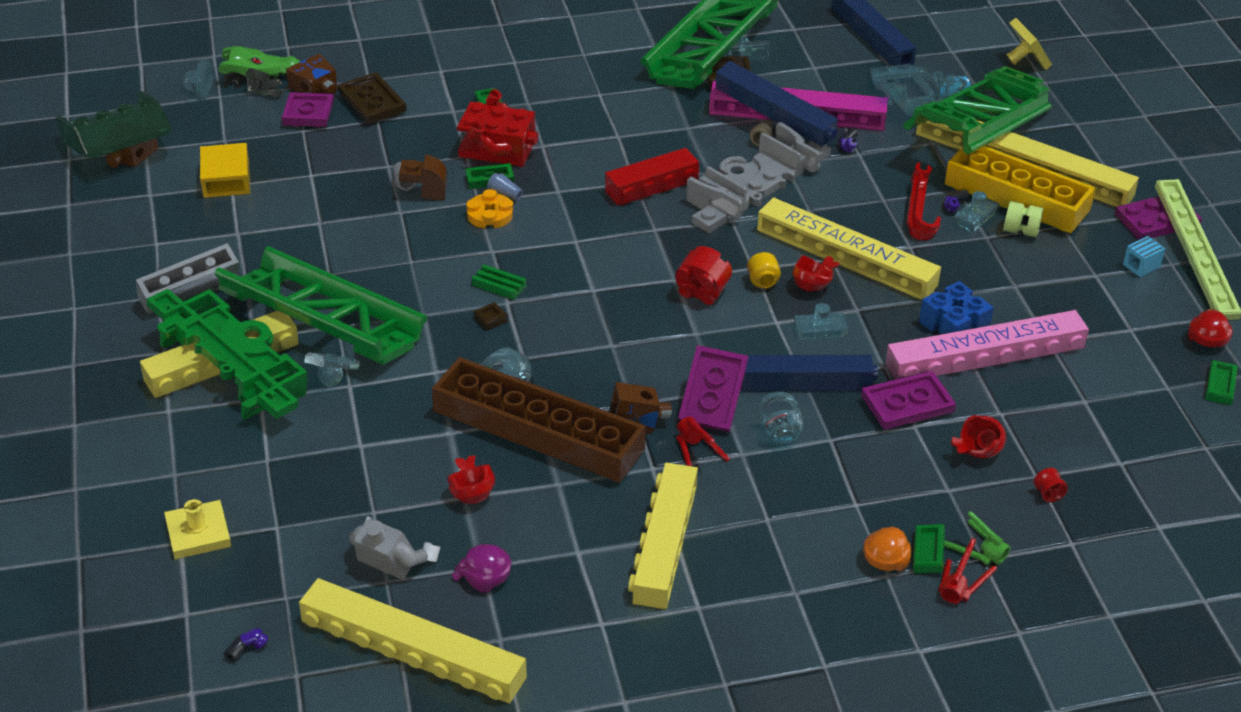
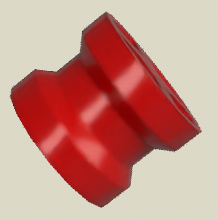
M1046 468L1040 471L1033 480L1036 489L1041 491L1040 494L1043 500L1049 503L1060 500L1068 491L1067 484L1060 479V473L1055 468Z

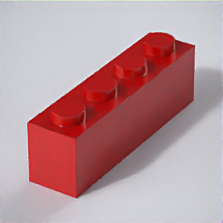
M683 148L605 172V192L619 206L686 185L687 179L690 177L699 180V161L687 148Z

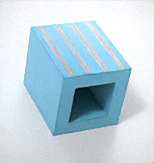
M1147 236L1127 246L1123 265L1139 277H1142L1161 267L1166 248Z

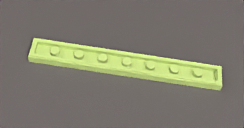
M1179 179L1156 181L1155 188L1210 308L1222 312L1228 320L1240 319L1241 309Z

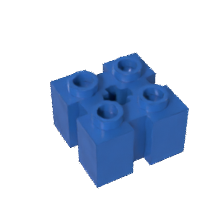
M958 281L946 287L944 293L936 292L922 299L919 322L931 332L939 331L940 335L991 325L994 307L981 297H972L973 291Z

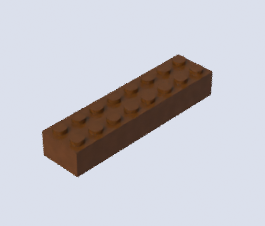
M461 357L452 364L432 387L434 412L621 483L645 450V425Z

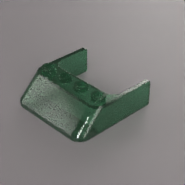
M143 91L137 92L139 103L133 105L130 103L122 104L117 107V110L110 112L109 110L99 111L95 114L96 116L88 119L87 117H80L73 120V122H69L61 116L56 117L63 142L85 158H95L167 135L172 132V128L158 100Z

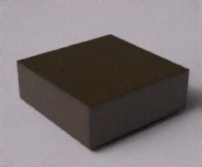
M495 302L473 311L474 318L486 331L508 322V315Z

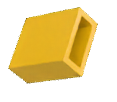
M247 143L200 147V180L203 198L250 194Z

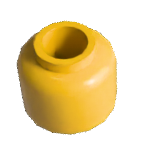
M761 252L753 255L748 260L747 271L750 281L754 286L770 288L779 281L781 272L774 255Z

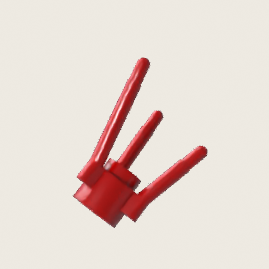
M689 416L678 423L677 431L679 435L676 437V440L681 446L686 466L692 467L686 443L697 444L702 439L725 461L730 460L729 456L701 428L695 418Z
M975 538L970 540L956 572L950 575L952 560H946L938 591L947 602L953 604L960 603L961 600L967 602L971 594L997 570L996 566H992L968 588L967 579L962 573L976 543Z

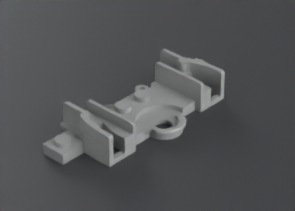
M779 122L776 125L775 139L765 133L760 134L759 153L753 157V161L750 163H746L747 160L744 157H729L720 163V172L708 166L706 167L705 175L700 177L699 180L693 177L687 179L686 200L702 209L692 215V224L707 233H711L725 224L728 216L734 219L740 218L742 212L749 208V204L759 207L762 205V198L767 197L779 188H786V180L794 183V178L804 173V169L810 172L818 170L820 168L819 162L831 155V148L827 145L821 147L812 141L805 144V140L796 131ZM740 169L744 172L741 174H734L731 172V170Z

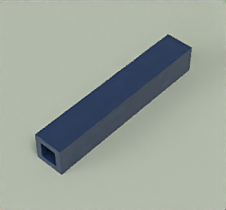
M832 0V9L894 69L899 70L914 65L917 47L866 0Z
M728 61L716 72L717 90L778 123L782 122L801 136L821 147L836 137L838 129H836V117L732 61Z
M746 355L749 360L740 392L862 391V388L872 386L873 381H877L878 367L873 365L872 355Z

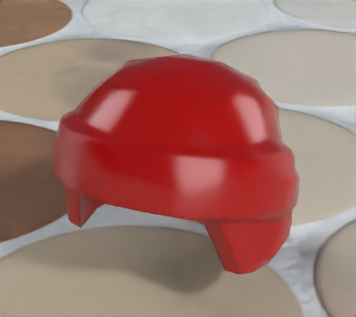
M802 255L797 264H794L792 275L798 287L807 292H817L823 290L831 283L834 274L833 270L839 267L840 263L833 262V258L827 256L823 263L820 264Z
M1215 309L1203 311L1191 320L1188 327L1189 340L1192 342L1196 341L1207 347L1225 346L1233 335L1232 326L1228 322L1227 317Z
M973 415L964 422L960 439L952 437L950 443L952 446L957 447L956 451L959 454H969L981 459L991 458L1003 450L1006 443V431L1001 423L993 417Z
M473 455L469 456L466 460L462 458L455 459V463L460 471L447 477L450 493L454 498L459 499L465 504H477L488 498L495 485V476L490 465L485 464L476 467L474 465L476 456Z

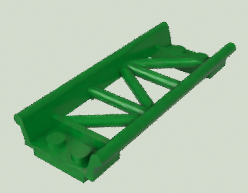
M702 0L640 59V62L646 66L649 78L656 79L657 84L694 89L712 73V67L759 19L767 17L778 6L777 0ZM730 16L745 17L742 21L721 19ZM712 26L734 29L725 36ZM701 28L716 40L691 36ZM685 45L706 47L673 55L681 46ZM705 57L702 61L692 60L696 58Z
M1004 66L985 74L984 80L939 102H929L914 109L913 116L910 120L904 122L903 127L906 130H910L928 120L933 123L945 124L953 131L963 132V151L965 154H971L1049 111L1052 108L1048 102L1049 88L1043 86L1044 80ZM992 89L1002 101L982 93ZM1012 97L1025 102L1018 104ZM985 113L997 114L998 116H991Z
M269 246L264 249L260 269L253 270L251 273L241 277L220 267L214 273L219 279V290L242 301L251 298L354 345V352L382 365L414 349V343L420 340L423 325L427 321V315ZM287 278L306 288L285 297L281 295L280 283L286 281ZM315 294H323L332 298L302 301ZM323 309H337L326 315L316 311ZM357 311L359 312L360 330L338 320ZM369 315L385 323L371 330Z

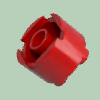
M698 246L695 250H691L675 273V280L679 286L678 291L680 295L685 298L692 296L701 299L707 305L713 304L732 276L730 263L728 261L724 262L720 258L721 254L710 247Z

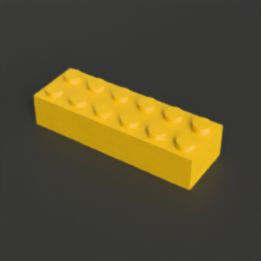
M983 146L971 154H965L962 147L948 161L945 185L956 190L966 189L969 194L1007 209L1010 201L1022 203L1025 208H1028L1030 205L1042 207L1041 223L1069 233L1075 230L1091 210L1096 188L987 146Z

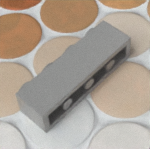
M228 243L136 279L137 296L147 314H150L153 311L147 307V298L165 289H169L181 300L219 285V279L214 274L218 267L238 275L239 261Z

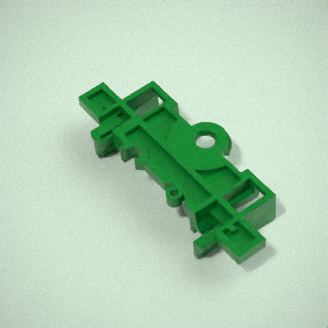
M165 289L147 298V307L163 320V322L157 325L160 346L162 348H166L178 341L181 343V346L197 343L194 345L195 354H202L220 369L221 379L230 380L233 376L235 377V383L238 385V400L242 402L241 417L244 420L265 409L278 419L298 408V398L304 396L307 391V371L286 353L280 356L269 347L273 343V334L265 323L256 320L238 321L230 314V306L210 289L184 302L169 289ZM248 331H256L260 334V336L257 338H248L245 336V333Z

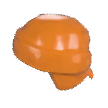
M885 527L871 533L865 539L863 554L868 563L877 569L901 572L907 568L910 562L911 544L907 541L904 532L899 528Z

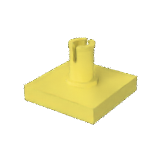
M1017 18L1012 20L1010 25L1021 41V44L1006 54L1013 65H1016L1026 55L1031 54L1045 70L1051 67L1052 63L1038 40Z
M193 499L187 501L184 508L164 512L174 559L231 547L220 500L202 504L201 501Z

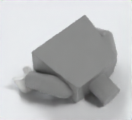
M368 516L364 524L354 529L349 536L350 543L355 546L358 561L404 580L412 566L424 563L427 560L436 562L441 548L440 546L424 542L423 549L414 551L401 531L382 524L380 521L373 520Z

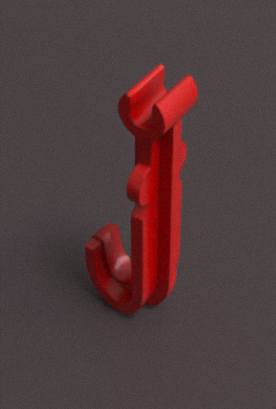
M919 162L916 164L911 176L912 189L907 225L912 237L919 240H929L937 233L941 217L937 216L933 224H928L922 220L927 181L932 168L928 165L926 170L920 169L921 163Z

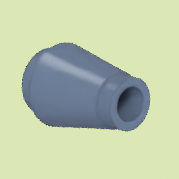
M494 173L487 184V189L495 190L497 194L504 195L516 202L523 193V189L519 188L502 173Z

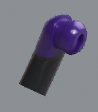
M850 128L838 139L842 150L847 153L853 152L857 146V142H852L858 136L857 131L853 128Z
M963 189L947 194L944 200V208L948 212L957 211L960 202L969 199L968 191Z
M259 628L237 636L223 653L224 657L230 662H236L249 645L253 644L256 649H261L268 641V636L263 634V630Z

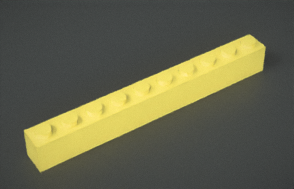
M929 120L917 126L916 135L958 150L963 147L962 131H953L945 124L933 123ZM1009 132L985 145L1096 187L1093 199L1118 207L1129 204L1135 196L1139 177L1027 137Z

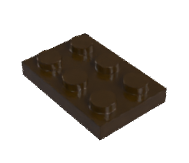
M377 72L338 84V92L367 124L375 123L378 120L396 116L407 111L406 103Z

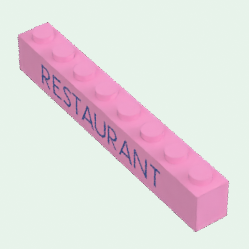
M1076 310L888 344L885 364L895 380L933 371L936 376L1083 349L1085 348L1089 328Z

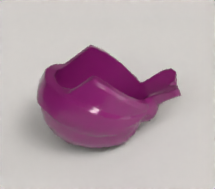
M480 544L469 549L466 557L462 558L459 564L455 566V572L452 574V577L455 581H458L464 576L473 588L487 593L508 578L511 571V560L502 548L491 544Z

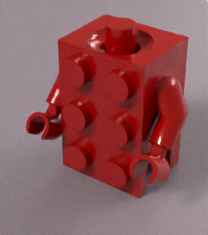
M492 89L486 98V104L470 102L457 126V131L467 133L458 148V157L502 164L511 163V165L524 167L533 146L537 145L539 134L535 132V112L509 108L504 102L501 103L499 101L502 97L501 93L496 89Z

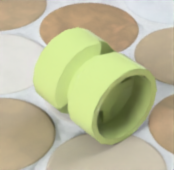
M1010 201L1004 231L1015 234L1022 231L1025 236L1037 238L1043 208L1032 205L1025 208L1022 203ZM1024 215L1030 216L1028 225L1022 224Z

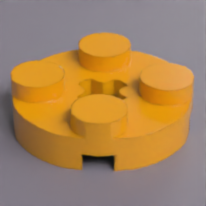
M485 190L483 194L467 201L468 221L474 226L486 229V225H494V228L503 227L512 220L513 201L504 195L497 194L495 190Z

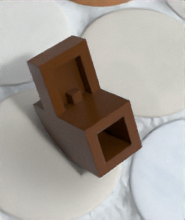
M425 155L424 162L416 160L401 161L399 181L422 183V198L445 201L448 174L445 165L439 159Z

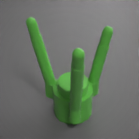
M969 511L968 516L971 519L968 520V524L985 538L980 548L983 554L972 550L970 556L981 560L986 565H989L991 561L997 565L1001 564L1008 556L1011 546L1003 542L1002 538L997 536L972 511ZM945 541V547L964 554L965 547Z

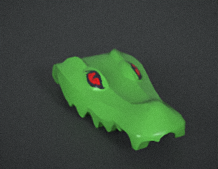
M233 46L222 50V57L227 61L220 63L219 72L222 74L234 72L248 78L255 76L256 79H260L264 75L269 80L270 76L277 78L279 73L285 74L286 68L301 61L293 56L279 57L264 54L258 49Z

